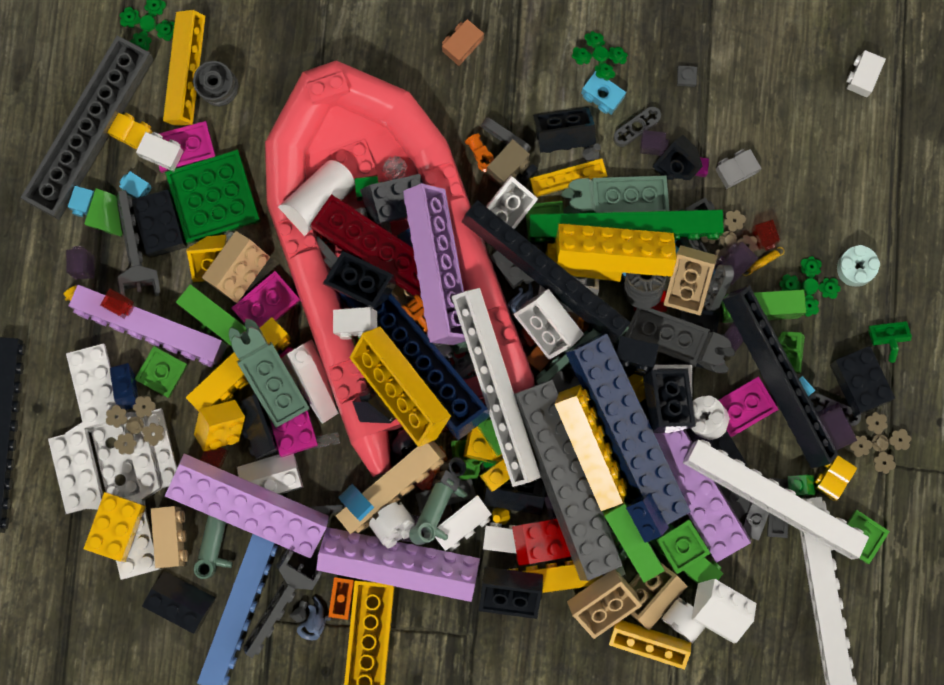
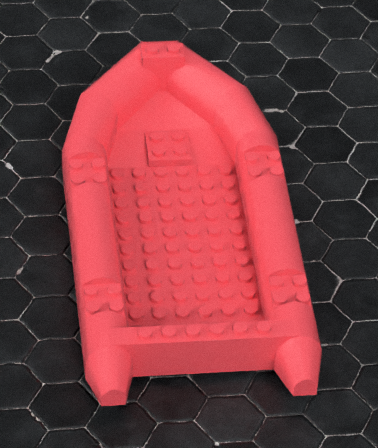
M335 60L302 72L265 141L266 201L350 443L374 478L387 473L392 468L389 432L401 428L402 425L397 419L392 423L360 422L352 401L359 396V393L366 390L370 384L349 358L359 341L358 336H352V339L344 340L333 333V310L350 308L342 300L338 291L323 284L331 269L323 260L326 257L320 250L316 237L318 236L337 258L342 251L348 252L313 229L304 236L278 208L327 161L334 160L343 164L352 174L354 181L355 178L378 176V182H385L420 174L423 184L445 189L464 292L477 288L481 290L514 394L535 386V380L484 240L462 223L471 205L447 140L409 91ZM355 187L342 200L353 209L365 208L363 201H357ZM407 219L390 222L391 233L396 237L410 228ZM454 352V356L458 359L465 356V352L457 355ZM451 357V358H450V361H451L452 366H453L455 363H454V361H453V359H452V357ZM477 374L469 379L463 378L479 399L484 398Z

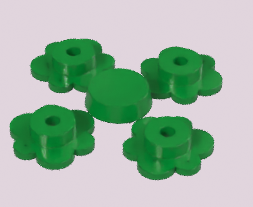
M146 0L147 4L144 8L148 11L149 15H145L141 19L138 16L139 12L131 7L125 8L124 12L120 13V24L123 27L133 28L140 23V28L143 31L139 34L135 33L130 42L146 51L150 49L149 44L152 42L147 32L154 30L156 27L157 36L165 41H170L174 33V22L163 20L162 24L156 25V20L153 18L157 14L162 15L163 10L166 8V3L161 0Z
M591 31L590 34H585L586 44L594 48L592 54L586 48L580 49L575 47L571 57L575 59L577 64L583 65L584 63L589 64L593 56L595 60L600 62L594 68L596 76L606 81L614 78L615 72L613 67L607 65L604 61L609 58L615 64H625L628 56L621 47H611L608 52L606 48L602 47L605 42L603 41V35Z
M812 256L801 261V272L808 277L802 282V285L797 281V276L791 277L789 274L784 275L779 283L782 291L799 290L802 287L804 293L808 294L805 297L806 317H810L812 314L816 315L819 312V301L814 300L812 296L818 290L822 292L824 298L829 297L830 299H835L838 295L837 292L841 290L840 286H838V280L835 278L830 280L825 278L820 285L813 279L815 274H820L821 270L819 268L822 266L820 260H815Z

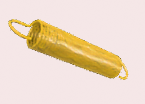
M773 250L747 267L748 275L781 256L779 252Z

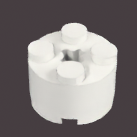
M709 395L693 400L696 426L691 429L694 433L708 440L721 437L726 432L730 420L725 407L719 400Z
M394 502L382 508L378 512L379 517L376 520L373 517L369 522V526L375 535L388 549L393 547L400 539L409 538L410 529L415 525L414 519L401 502L399 505Z
M678 597L662 619L672 629L693 644L705 627L692 620L694 607Z

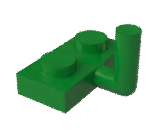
M907 321L872 325L868 329L873 346L890 345L891 350L888 358L890 363L896 362L899 351L897 343L911 341L912 338Z

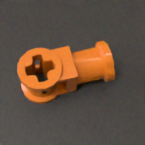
M477 133L466 139L465 143L470 146L478 162V168L482 172H487V167L494 160V156L483 145L480 139L481 136ZM483 159L489 161V164L483 163Z
M415 295L413 300L401 307L416 324L419 323L422 326L423 332L427 334L428 329L424 317L423 301L418 295Z

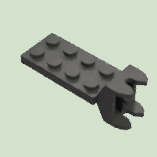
M126 190L118 191L117 202L129 262V269L117 278L120 301H125V289L137 288V292H141V287L153 285L155 297L159 296L160 287L157 271L143 267L141 251L137 252L139 238L138 233H134L136 226L135 216L130 214L132 212L131 196H127Z
M651 308L636 309L625 337L658 344V353L695 367L698 363L705 369L715 373H726L729 371L723 358L725 356H735L731 342L725 336Z
M290 549L285 550L276 564L284 581L243 646L245 654L252 659L255 654L259 655L264 646L262 642L265 637L269 638L274 630L272 626L275 621H279L285 612L283 608L286 603H290L295 596L294 590H313L322 574V571L316 570V567L309 577L301 572L304 567L303 564L300 563L297 568L289 565L288 561L293 553Z

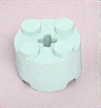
M863 245L851 247L838 260V276L849 286H863L877 275L880 261L875 252ZM857 264L860 265V268H859V269H856V268H855V266H856Z

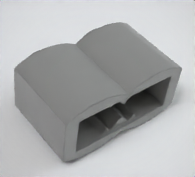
M742 149L734 154V158L728 159L727 157L718 162L719 166L715 170L726 189L757 174L761 170L751 149L747 151Z

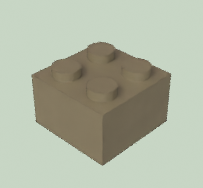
M512 139L488 165L487 177L501 188L510 175L516 178L519 173L522 175L527 170L530 163V154Z

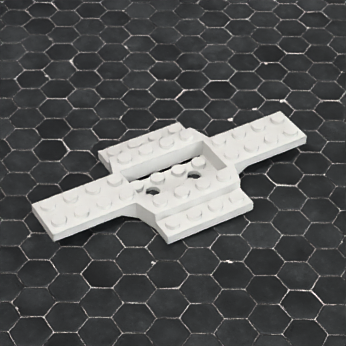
M103 343L66 353L82 423L64 435L48 439L66 514L85 509L98 510L103 497L88 431L92 433L105 491L146 506L145 499L162 488L169 487L177 469L163 409L154 410L150 417L145 415V417L141 418L144 427H149L151 423H155L156 426L161 425L164 428L162 434L164 439L159 441L156 446L143 440L145 435L141 431L138 434H133V440L137 441L133 454L125 453L122 455L119 453V449L115 447L108 448L106 446L108 438L113 437L118 440L120 434L125 435L130 432H128L126 424H121L119 428H115L113 425L110 426L106 423V418L108 417L106 412L111 410L114 405H117L114 401L110 375L111 366L106 345ZM127 412L125 415L128 420L132 417H137L136 412ZM120 474L126 478V482L122 486H118L115 483L116 476ZM146 508L126 562L116 561L121 580L160 569L155 568L153 537Z

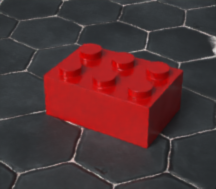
M557 519L512 526L519 566L571 557Z

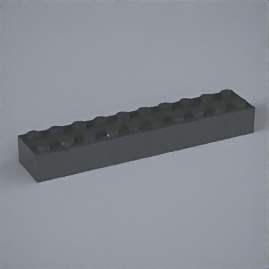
M118 35L116 36L20 197L21 199L60 220L69 204L74 187L80 186L108 139L109 134L107 132L118 113H123L154 61L150 52Z
M553 380L515 393L514 395L538 470L579 579L589 581L622 567L623 565L603 512L599 508L556 409L555 402L558 393Z

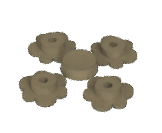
M739 210L734 212L728 211L725 214L724 224L728 226L729 231L719 236L720 243L724 248L721 250L717 249L714 252L715 255H718L717 267L719 265L732 266L731 260L734 256L728 248H732L735 244L739 248V253L745 254L747 257L752 256L754 251L758 249L756 237L744 235L742 239L737 240L736 235L733 233L737 229H742L743 223L746 221V217L740 214ZM700 237L702 242H709L710 244L715 243V240H719H710L707 239V237Z
M148 396L136 398L133 410L136 411L137 417H132L128 420L127 416H125L127 411L121 409L118 405H114L111 410L106 412L108 416L106 423L108 425L119 428L121 424H126V428L130 432L125 435L120 434L118 440L114 442V447L119 449V453L122 455L134 453L137 441L133 440V434H138L142 431L143 435H145L143 440L149 442L152 446H156L159 441L164 439L162 435L164 428L161 425L156 426L155 423H151L149 427H144L141 419L145 415L150 417L152 411L156 408V404Z
M874 412L865 421L868 425V430L873 431L877 435L874 436L872 442L867 440L866 436H854L851 440L850 449L854 451L856 457H861L862 455H868L869 449L873 447L876 451L880 452L878 457L874 458V463H876L874 469L877 472L888 474L889 470L895 469L896 464L893 461L894 457L884 451L888 448L889 443L894 446L895 450L909 449L911 436L908 435L905 429H900L899 431H893L892 437L888 441L886 436L881 435L883 429L888 427L887 423H885L887 417L884 414L879 415L877 412Z

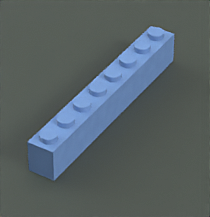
M252 534L197 684L228 685L230 680L228 676L229 670L234 668L237 658H235L236 651L241 650L244 639H242L243 632L248 631L251 620H248L250 613L255 612L258 604L255 601L256 597L262 593L265 585L262 582L265 575L268 576L272 566V564H269L272 556L275 557L279 546L276 543Z

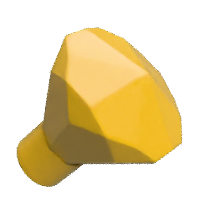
M496 507L492 512L493 521L502 525L506 524L510 520V511Z

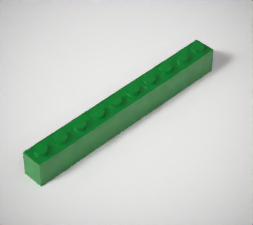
M723 210L530 214V241H534L537 244L546 243V240H553L556 243L559 224L674 233L675 240H680V237H688V240H698L700 237H707V239L714 240L719 239V236H722L724 233Z

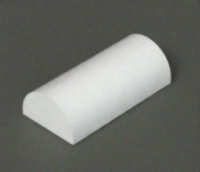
M329 160L278 208L305 236L312 230L310 224L331 194L342 201L354 189V178L343 164Z

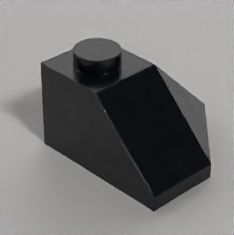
M682 135L670 145L652 167L661 176H667V180H691L703 165L697 148Z

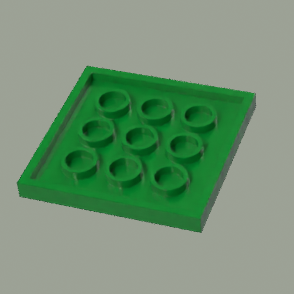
M238 150L176 168L174 172L171 170L165 172L187 244L200 241L207 236L220 235L260 222Z

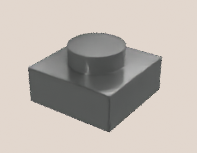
M678 66L677 86L695 87L697 67Z

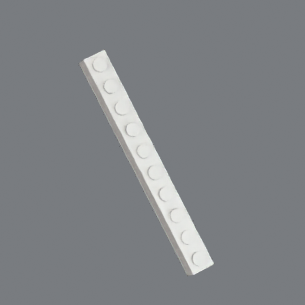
M477 288L451 296L512 487L541 478L481 290Z
M697 440L692 443L683 464L849 559L860 558L869 538L863 534L864 532L861 529L852 528L847 525L845 520L829 515L830 512L828 510L815 507L813 502L806 498L801 499L796 496L793 490L780 487L777 481L763 477L762 473L758 470L747 468L745 463L738 459L733 460L728 457L725 451L712 448L709 442Z
M822 497L808 499L813 502L815 507L827 510L824 500L822 501ZM800 530L825 684L857 685L854 676L852 677L851 672L853 660L848 654L850 642L848 637L845 636L844 631L847 625L841 613L843 601L838 595L840 583L838 578H835L834 570L837 569L835 559H832L831 551L833 549Z

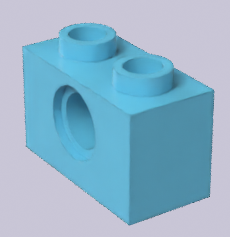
M595 71L582 88L581 94L586 101L594 102L598 105L600 111L612 115L625 98L626 92L610 80L606 81L603 78H598ZM604 91L607 97H600L598 92Z

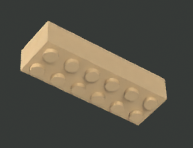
M435 441L421 447H416L362 493L374 508L361 521L347 507L339 512L336 517L350 534L364 531L369 527V521L373 517L374 519L379 517L378 512L382 508L400 501V495L408 494L415 488L413 485L415 482L418 484L430 475L428 471L438 469L444 464L443 459L446 455Z

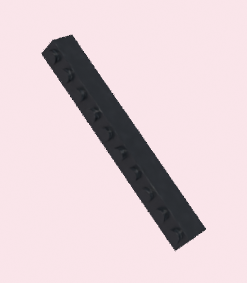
M477 200L467 211L462 220L463 224L544 289H549L559 301L602 335L607 334L612 343L621 336L631 323Z
M750 285L731 292L722 300L725 308L733 319L810 467L816 468L831 464L839 454Z
M0 337V533H5V529L9 526L7 509L9 510L11 505L9 490L12 489L13 480L10 477L11 471L14 469V459H12L13 451L16 449L14 435L18 430L16 414L20 410L18 393H21L22 390L20 374L24 370V365L21 362L22 355L25 354V344L18 338Z

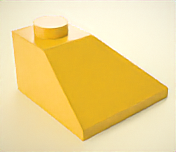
M226 235L207 236L187 248L186 252L193 282L205 281L202 277L226 245Z

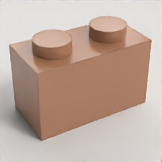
M468 19L464 23L460 22L455 28L456 32L452 36H447L442 42V52L458 66L484 40V33Z

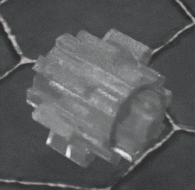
M394 156L393 158L389 157L384 162L382 171L389 180L403 178L408 166L399 156Z

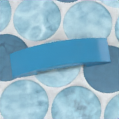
M353 483L338 497L359 521L374 508Z

